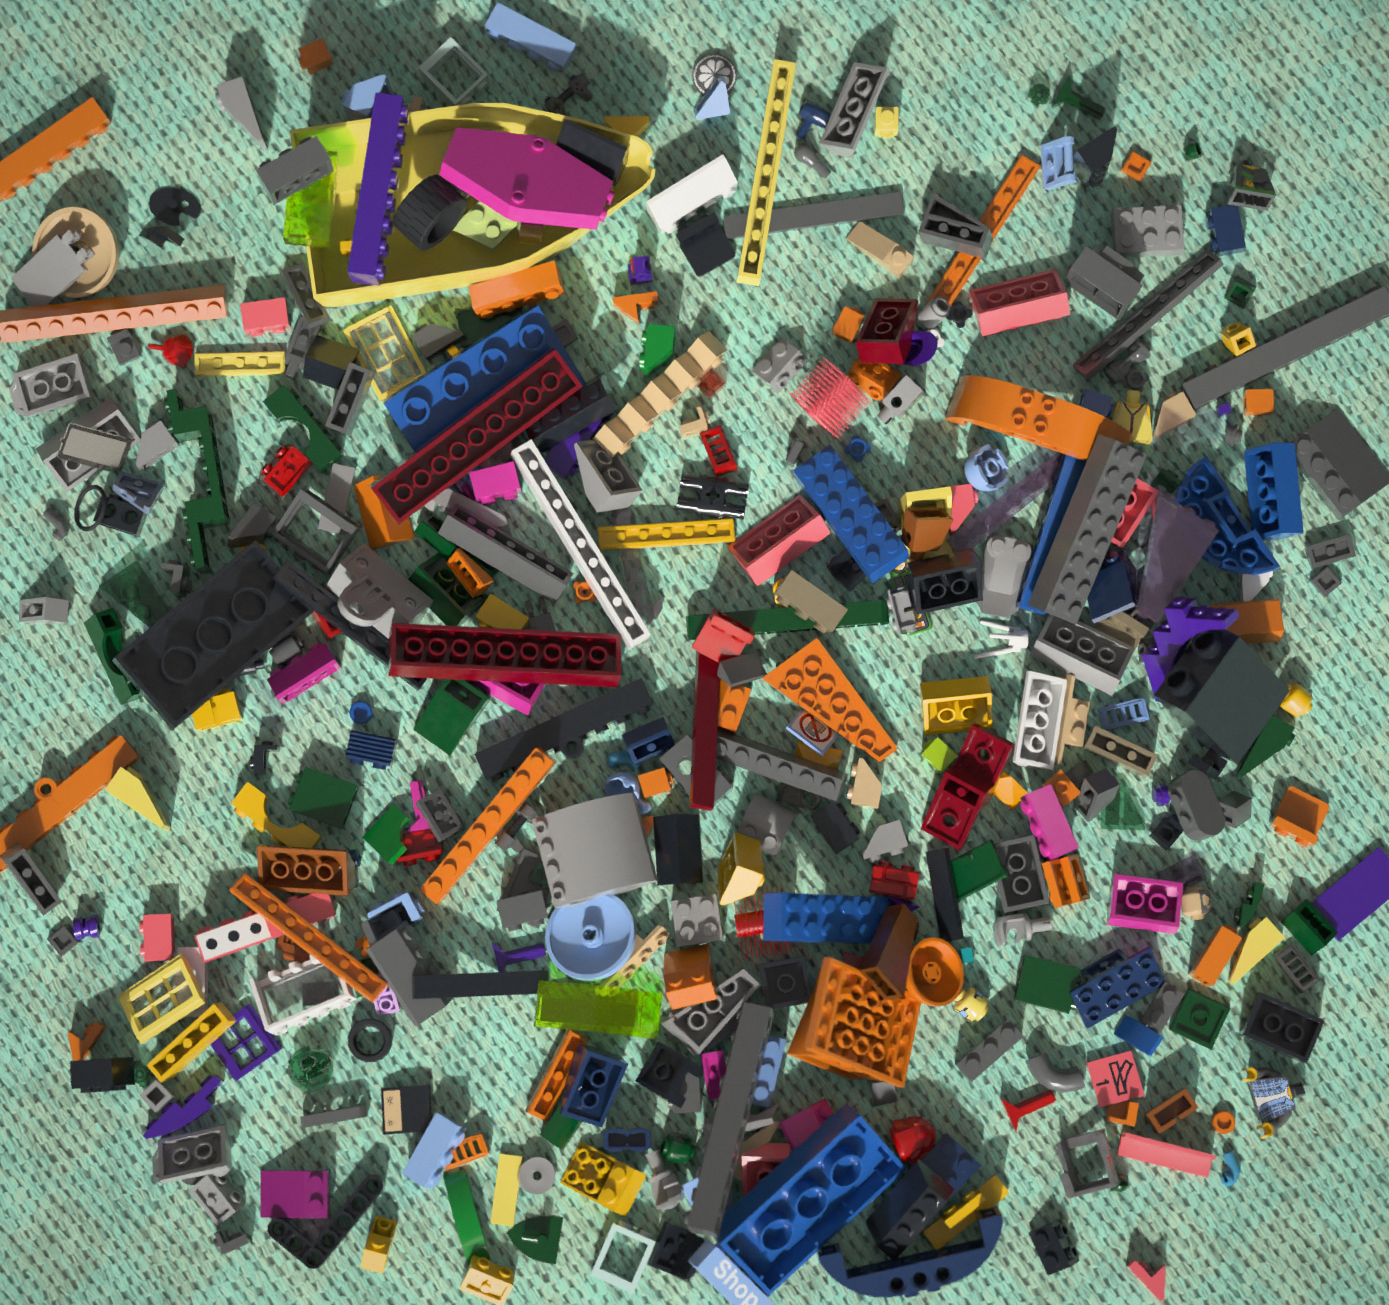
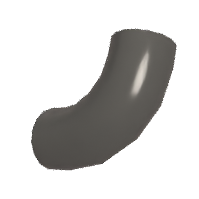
M1047 1053L1025 1060L1035 1080L1049 1090L1065 1093L1085 1088L1082 1075L1077 1066L1069 1069L1057 1068L1051 1063Z

